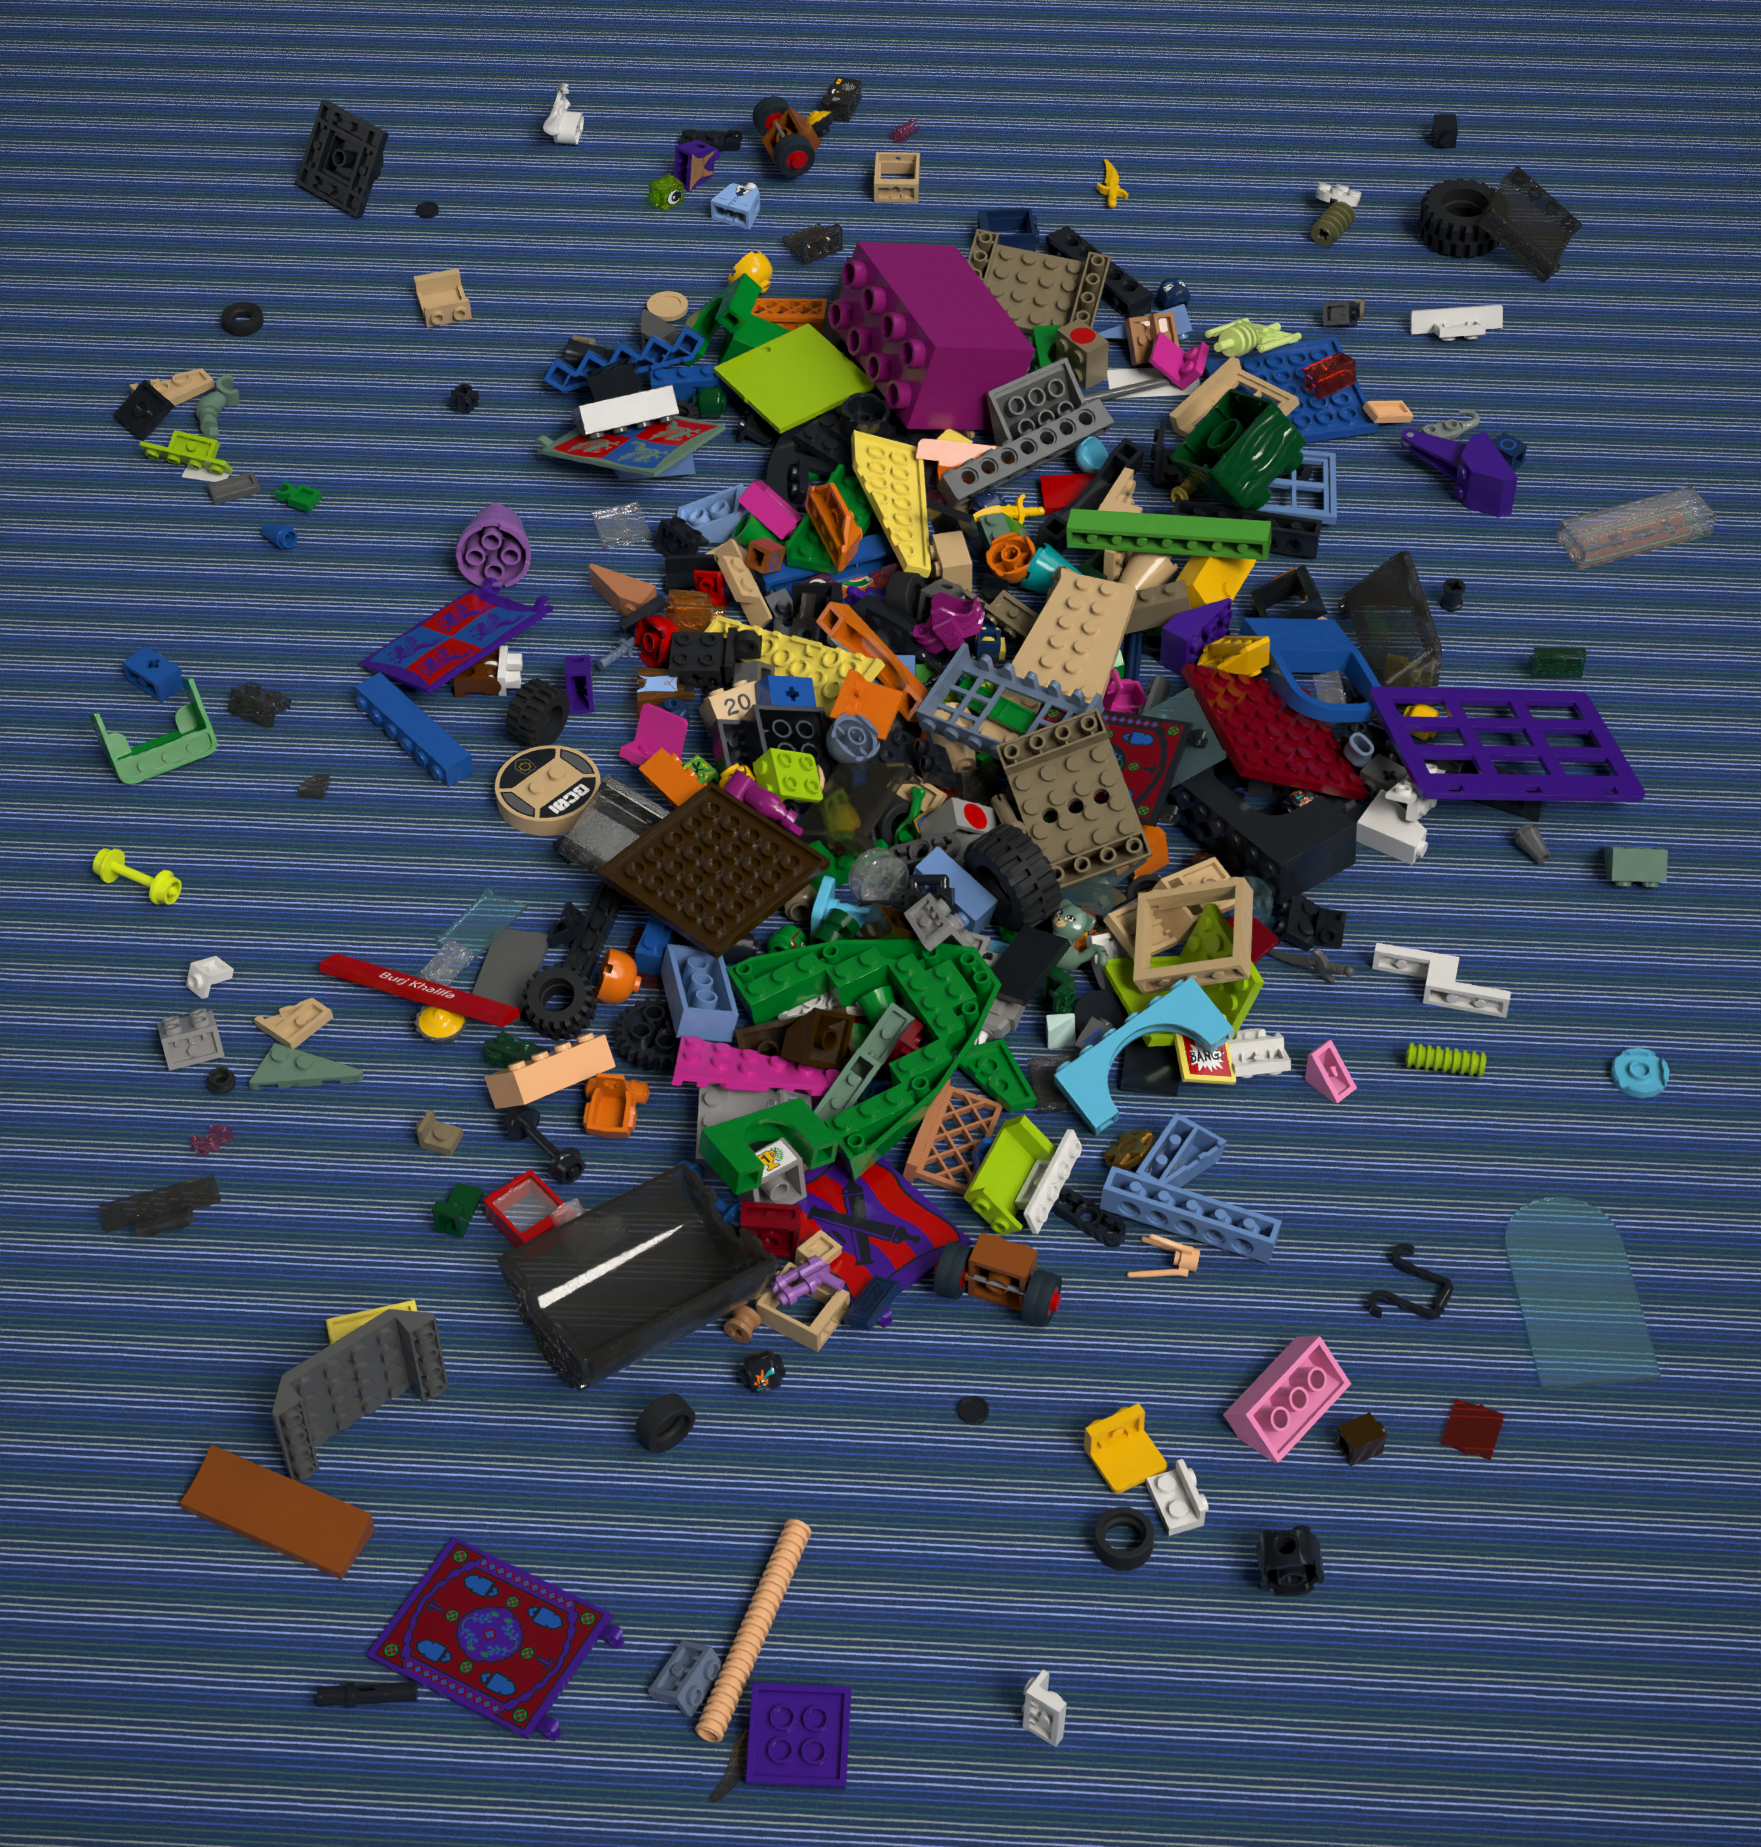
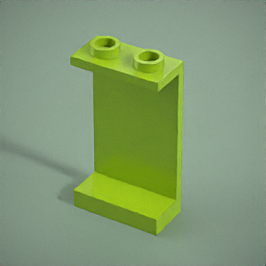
M1025 1115L1005 1120L963 1198L1000 1236L1021 1231L1023 1226L1015 1219L1018 1211L1015 1200L1036 1160H1052L1057 1148Z

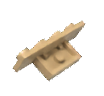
M729 539L717 551L716 555L719 559L717 563L735 600L740 602L750 625L753 627L754 625L760 626L763 629L772 620V615L748 566L744 564V557L736 541Z

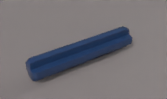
M1141 631L1129 633L1125 679L1139 681L1143 642V633Z

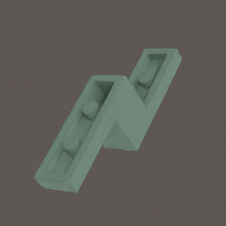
M893 1002L814 1110V1113L824 1124V1120L853 1107L887 1060L898 1039L915 1020L913 1016Z

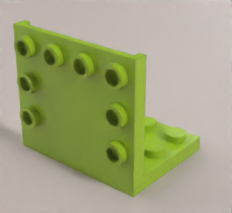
M1216 903L1206 904L1180 956L1151 957L1150 969L1232 957L1234 932ZM1132 958L1108 959V964L1101 966L1129 1016L1135 1012L1140 1014L1148 1008V1003L1155 997L1161 996L1163 998L1171 992L1169 990L1143 994L1133 981L1134 960ZM1252 961L1250 979L1200 986L1218 1010L1226 1015L1227 1021L1234 1028L1233 1040L1265 983ZM1156 1032L1142 1036L1147 1047L1175 1045L1172 1032Z

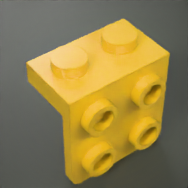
M1139 1403L1131 1407H1123L1114 1415L1103 1420H1095L1085 1428L1084 1450L1109 1487L1117 1494L1145 1482L1148 1477L1164 1473L1167 1470V1462L1144 1430L1145 1411Z

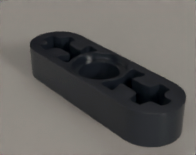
M1061 1188L1059 1197L1052 1206V1211L1056 1216L1107 1247H1118L1123 1244L1126 1236V1226L1121 1219L1106 1210L1100 1209L1098 1205L1075 1191ZM1085 1213H1091L1097 1219L1093 1222H1085L1080 1217Z

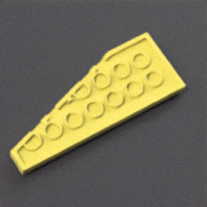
M854 430L851 436L852 468L904 572L919 573L922 577L928 578L931 572L923 459H916V446Z

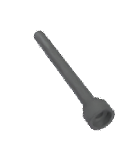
M1165 376L1083 395L1085 401L1090 400L1092 402L1098 398L1103 401L1168 386L1171 380Z

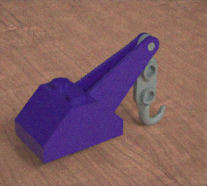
M1460 409L1458 411L1459 414L1469 415L1472 419L1464 422L1449 419L1445 422L1425 425L1419 431L1407 429L1402 432L1401 446L1414 453L1457 482L1454 486V493L1465 508L1498 518L1512 514L1518 477L1488 434L1483 432L1472 435L1468 444L1452 441L1462 433L1477 427L1480 423L1478 413L1471 409Z

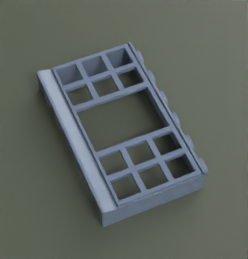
M963 642L916 712L919 727L923 730L930 731V733L934 732L944 736L949 741H957L967 745L972 750H980L1000 760L996 745L1003 742L977 733V731L1005 689L1045 704L1026 734L1036 731L1039 725L1047 727L1054 724L1044 720L1051 706L1067 712L1063 720L1098 708L1101 715L1104 709L1102 695L1096 693L1090 704L1086 703L1084 693L1080 689H1075L1070 697L1062 694L1061 685L1056 680H1052L1047 688L1039 685L1038 676L1032 671H1029L1024 679L1016 676L1015 667L1011 663H1005L1002 670L993 667L992 658L987 654H983L979 662L970 658L968 644ZM962 673L978 678L970 691L954 685ZM984 681L999 686L991 699L976 694ZM950 691L966 696L957 709L942 703ZM971 699L987 704L979 717L963 712ZM937 709H941L953 714V716L947 721L934 716ZM961 717L975 724L971 730L955 724L958 718Z

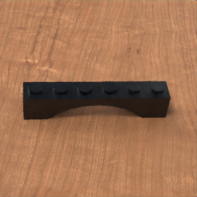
M1124 438L1109 454L1101 469L1083 492L1065 508L1052 513L1038 528L1036 546L1043 548V543H1047L1060 554L1067 547L1066 527L1071 509L1098 510L1125 467L1134 470V475L1141 469L1145 450Z

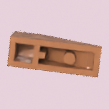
M592 563L589 565L590 585L622 616L626 617L657 597L655 585Z

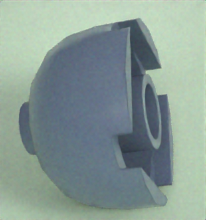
M844 713L830 726L826 734V747L832 758L839 764L847 767L861 766L878 752L880 743L878 744L876 737L879 734L871 721L859 714L848 716L849 713Z

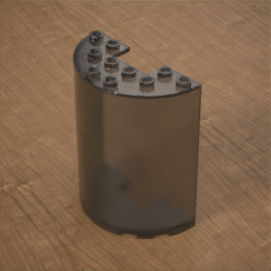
M685 1163L638 1185L497 1258L507 1290H511L518 1304L516 1310L525 1328L530 1327L531 1333L537 1342L535 1345L560 1380L570 1389L576 1388L577 1392H582L773 1290L776 1283V1269L779 1268L772 1252L767 1253L756 1235L752 1236L744 1227L739 1229L740 1239L737 1237L734 1228L722 1221L716 1209L715 1203L718 1202V1198L711 1186L706 1187L699 1173L696 1170L692 1171Z

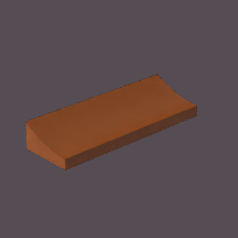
M212 1444L197 1476L180 1501L181 1509L340 1580L344 1578L375 1531L371 1513Z

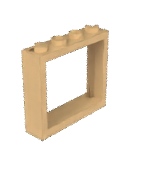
M1231 877L1228 880L1205 881L1201 884L1189 886L1179 885L1175 888L1154 889L1138 894L1133 981L1143 994L1169 991L1179 980L1183 979L1186 981L1191 977L1194 978L1199 986L1250 979L1253 890L1244 877ZM1235 899L1232 957L1150 969L1153 911Z

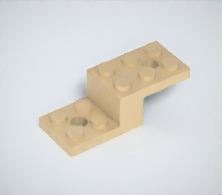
M1126 467L1123 469L1098 510L1142 513V508L1135 506V500L1132 499L1136 486V481L1133 480L1134 470ZM1096 549L1105 552L1103 580L1118 582L1133 552Z
M1212 857L1160 879L1152 890L1170 889L1179 885H1196L1205 881L1228 880L1231 877L1219 861ZM1235 899L1153 911L1151 956L1187 941L1206 904L1216 903L1221 913L1235 908ZM1138 902L1109 913L1103 920L1133 960L1135 958Z

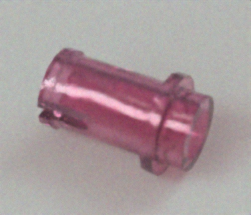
M910 119L902 126H896L892 133L894 140L897 142L907 141L910 135L919 130V125L912 129L918 123L914 119Z

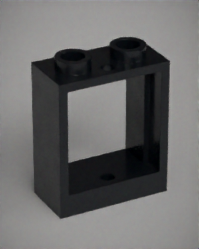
M1305 565L1250 592L1254 601L1250 605L1256 617L1270 618L1267 608L1302 590L1305 591L1309 601L1276 618L1318 619L1328 613L1314 580Z

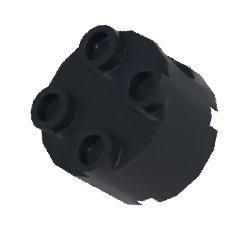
M1299 1525L1292 1530L1278 1532L1266 1530L1260 1534L1256 1555L1260 1585L1265 1591L1270 1593L1269 1589L1271 1588L1276 1590V1595L1298 1596L1313 1591L1315 1583L1319 1582V1585L1324 1582L1325 1575L1320 1542L1311 1533L1310 1527Z

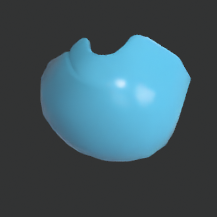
M1089 436L1081 441L1074 453L1076 464L1086 474L1098 473L1108 458L1107 451L1101 441L1093 436Z

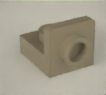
M428 1110L424 1118L418 1121L415 1131L416 1135H418L420 1148L451 1157L463 1137L462 1128L436 1121L435 1112L432 1110Z

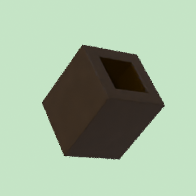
M1371 1412L1338 1425L1335 1443L1349 1465L1353 1466L1383 1453L1387 1433L1383 1424L1379 1421L1377 1422Z

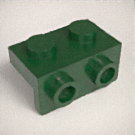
M1055 966L1041 985V1005L1053 1012V1015L1074 1013L1076 978L1069 975L1064 969Z

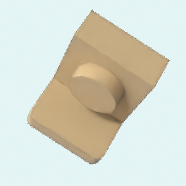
M819 1230L797 1248L794 1264L799 1266L804 1262L806 1263V1259L814 1255L830 1264L841 1255L842 1246L825 1232Z

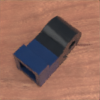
M981 629L977 634L976 659L979 662L982 655L987 654L992 658L993 667L998 669L1001 649L1000 630ZM984 637H992L995 641H982Z

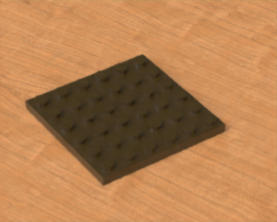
M710 782L597 869V878L709 955L718 959L830 868V859L713 782Z

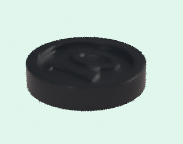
M423 202L416 208L417 215L425 219L433 218L439 213V207L434 202Z
M966 1397L959 1404V1417L966 1424L979 1425L988 1418L989 1405L981 1397Z

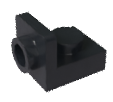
M1350 300L1323 302V326H1357V320L1360 318V309L1356 302Z
M985 573L983 588L979 598L990 605L1002 590L1008 592V581L994 574Z
M1320 908L1314 944L1341 948L1347 912Z

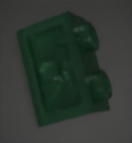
M1534 648L1533 655L1529 656L1528 660L1530 676L1582 678L1587 656L1586 649Z
M501 1031L493 1042L485 1040L482 1044L485 1061L494 1067H501L503 1069L521 1060L528 1061L532 1055L539 1052H550L548 1049L504 1031Z

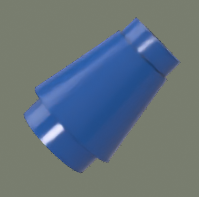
M265 523L262 526L261 534L281 549L292 548L297 542V533L289 525Z

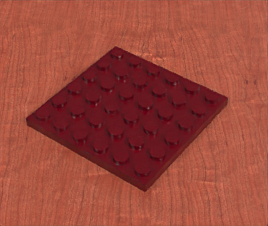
M1188 663L1184 665L1181 672L1239 776L1363 801L1366 798L1368 792L1362 786V779L1344 756L1343 750H1341L1342 745L1336 740L1331 727L1326 721L1304 716L1290 708L1270 682L1264 679H1254L1243 674L1227 673L1222 669H1210L1203 665ZM1301 688L1306 694L1312 697L1311 693L1308 690Z

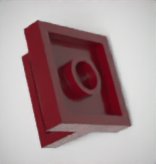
M742 1201L738 1255L795 1259L796 1250L799 1247L801 1205Z

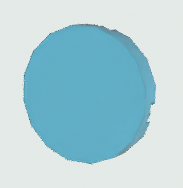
M1633 1048L1623 1051L1620 1056L1613 1060L1611 1077L1613 1083L1620 1091L1629 1096L1648 1098L1662 1093L1667 1086L1670 1071L1666 1061L1663 1058L1660 1060L1656 1057V1053L1653 1051Z

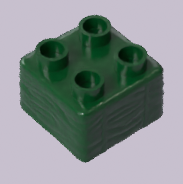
M1230 389L1174 450L1169 459L1205 497L1239 509L1258 510L1270 499L1271 491L1268 486L1277 476L1293 472L1302 463L1304 455L1300 450L1303 448L1306 440L1272 400Z

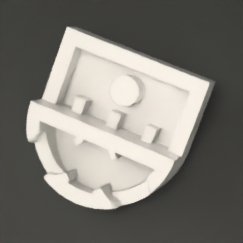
M1246 1029L1238 1031L1236 1039L1228 1041L1235 1077L1250 1078L1257 1074L1277 1075L1283 1071H1291V1060L1284 1049V1037L1280 1033L1270 1036L1266 1035L1265 1029Z

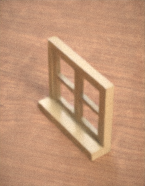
M1232 356L1172 411L1169 417L1173 432L1186 438L1195 428V425L1207 415L1228 390L1235 389L1239 384L1255 391L1256 393L1253 394L1255 396L1261 397L1263 395L1279 403L1277 406L1285 416L1289 415L1299 405V399L1242 370L1239 359Z

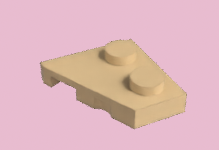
M314 998L299 1002L297 1005L280 1008V1014L266 1019L260 1015L254 1018L256 1027L284 1046L295 1049L329 1022L333 1015L329 1008Z

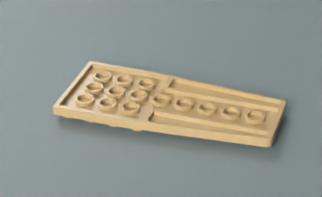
M1064 573L1012 662V665L1015 667L1016 676L1024 679L1027 673L1032 671L1037 674L1038 683L1041 686L1048 688L1050 682L1056 680L1061 685L1062 694L1071 697L1075 689H1080L1084 693L1086 703L1090 704L1096 693L1102 695L1103 701L1111 670L1114 667L1137 598L1136 588L1131 585L1076 573ZM1007 689L1001 695L1036 714L1041 705V702ZM986 717L977 732L1003 743L1023 736Z

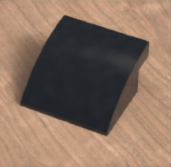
M753 704L741 720L717 719L710 727L709 732L719 781L722 779L720 774L737 763L739 766H748L755 776L753 762L770 748L807 753L814 757L816 766L819 764L825 782L822 789L823 799L819 803L795 802L799 808L800 815L842 803L844 796L837 764L826 747V734L829 728L824 707Z

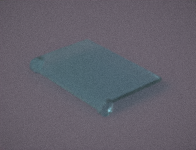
M486 888L483 894L441 936H437L434 939V942L439 947L477 958L528 906L495 896L492 890Z

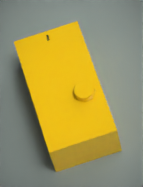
M1192 555L1176 581H1185L1191 609L1226 598H1230L1233 601L1256 560Z

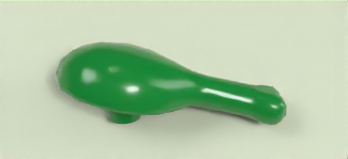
M916 786L911 788L912 800L907 818L895 831L894 846L919 839L912 819L920 814L922 800L926 795L924 788Z

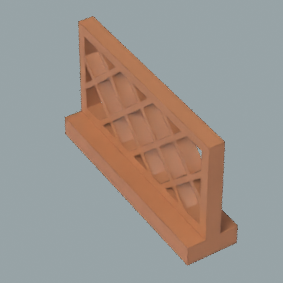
M949 1079L924 1116L906 1162L903 1177L912 1183L914 1178H918L965 1195L976 1174L973 1161L966 1163L960 1153L971 1149L973 1151L981 1141V1139L974 1141L968 1131L980 1128L985 1138L992 1137L1002 1106L998 1102L950 1086L951 1079ZM951 1097L963 1100L966 1106L955 1110L950 1102ZM986 1108L994 1111V1115L982 1119L977 1110ZM971 1112L976 1122L964 1125L959 1116ZM953 1118L958 1128L946 1131L942 1121ZM963 1134L968 1144L956 1147L951 1137ZM945 1140L950 1150L938 1153L933 1144ZM954 1156L959 1166L948 1169L942 1159ZM936 1162L942 1172L933 1174L925 1171L924 1167ZM964 1172L969 1180L968 1184L964 1185L956 1182L952 1175Z

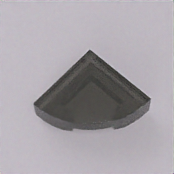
M330 774L316 775L304 781L298 789L299 797L325 799L331 781Z

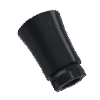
M569 338L565 362L578 368L588 349H591L607 360H610L615 350Z

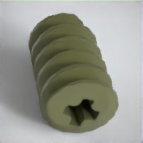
M1342 201L1331 204L1311 227L1313 240L1323 247H1329L1332 243L1336 242L1355 221L1356 214L1354 209Z

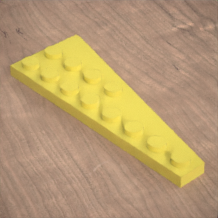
M718 615L704 631L724 632V638H727L728 627H737L738 631L752 630L758 635H762L761 659L737 660L742 663L760 661L775 666L774 676L812 678L816 707H824L825 715L831 721L833 720L829 716L849 669L858 671L866 681L872 682L885 666L879 658L872 659L865 657L861 653L846 652L839 647L835 649L809 639L793 635L792 637L782 635L775 630L773 632L767 631L760 626L745 625L740 621Z

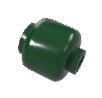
M701 387L698 395L693 394V403L698 408L699 416L705 418L721 417L722 413L727 410V393H723L720 387Z

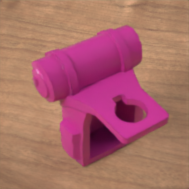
M1112 669L1103 698V709L1138 715L1141 705L1146 704L1147 701L1140 682L1131 679H1120L1117 669Z

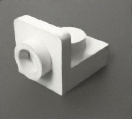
M217 956L192 962L186 986L202 999L208 998L211 985L232 979L234 969Z

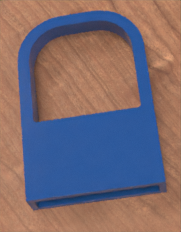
M1243 618L1238 636H1269V665L1261 668V671L1290 708L1304 716L1326 722H1366L1378 715L1369 699V692L1372 687H1381L1363 655L1334 619ZM1291 672L1343 673L1365 699L1366 703H1327L1317 700L1306 694L1299 687Z

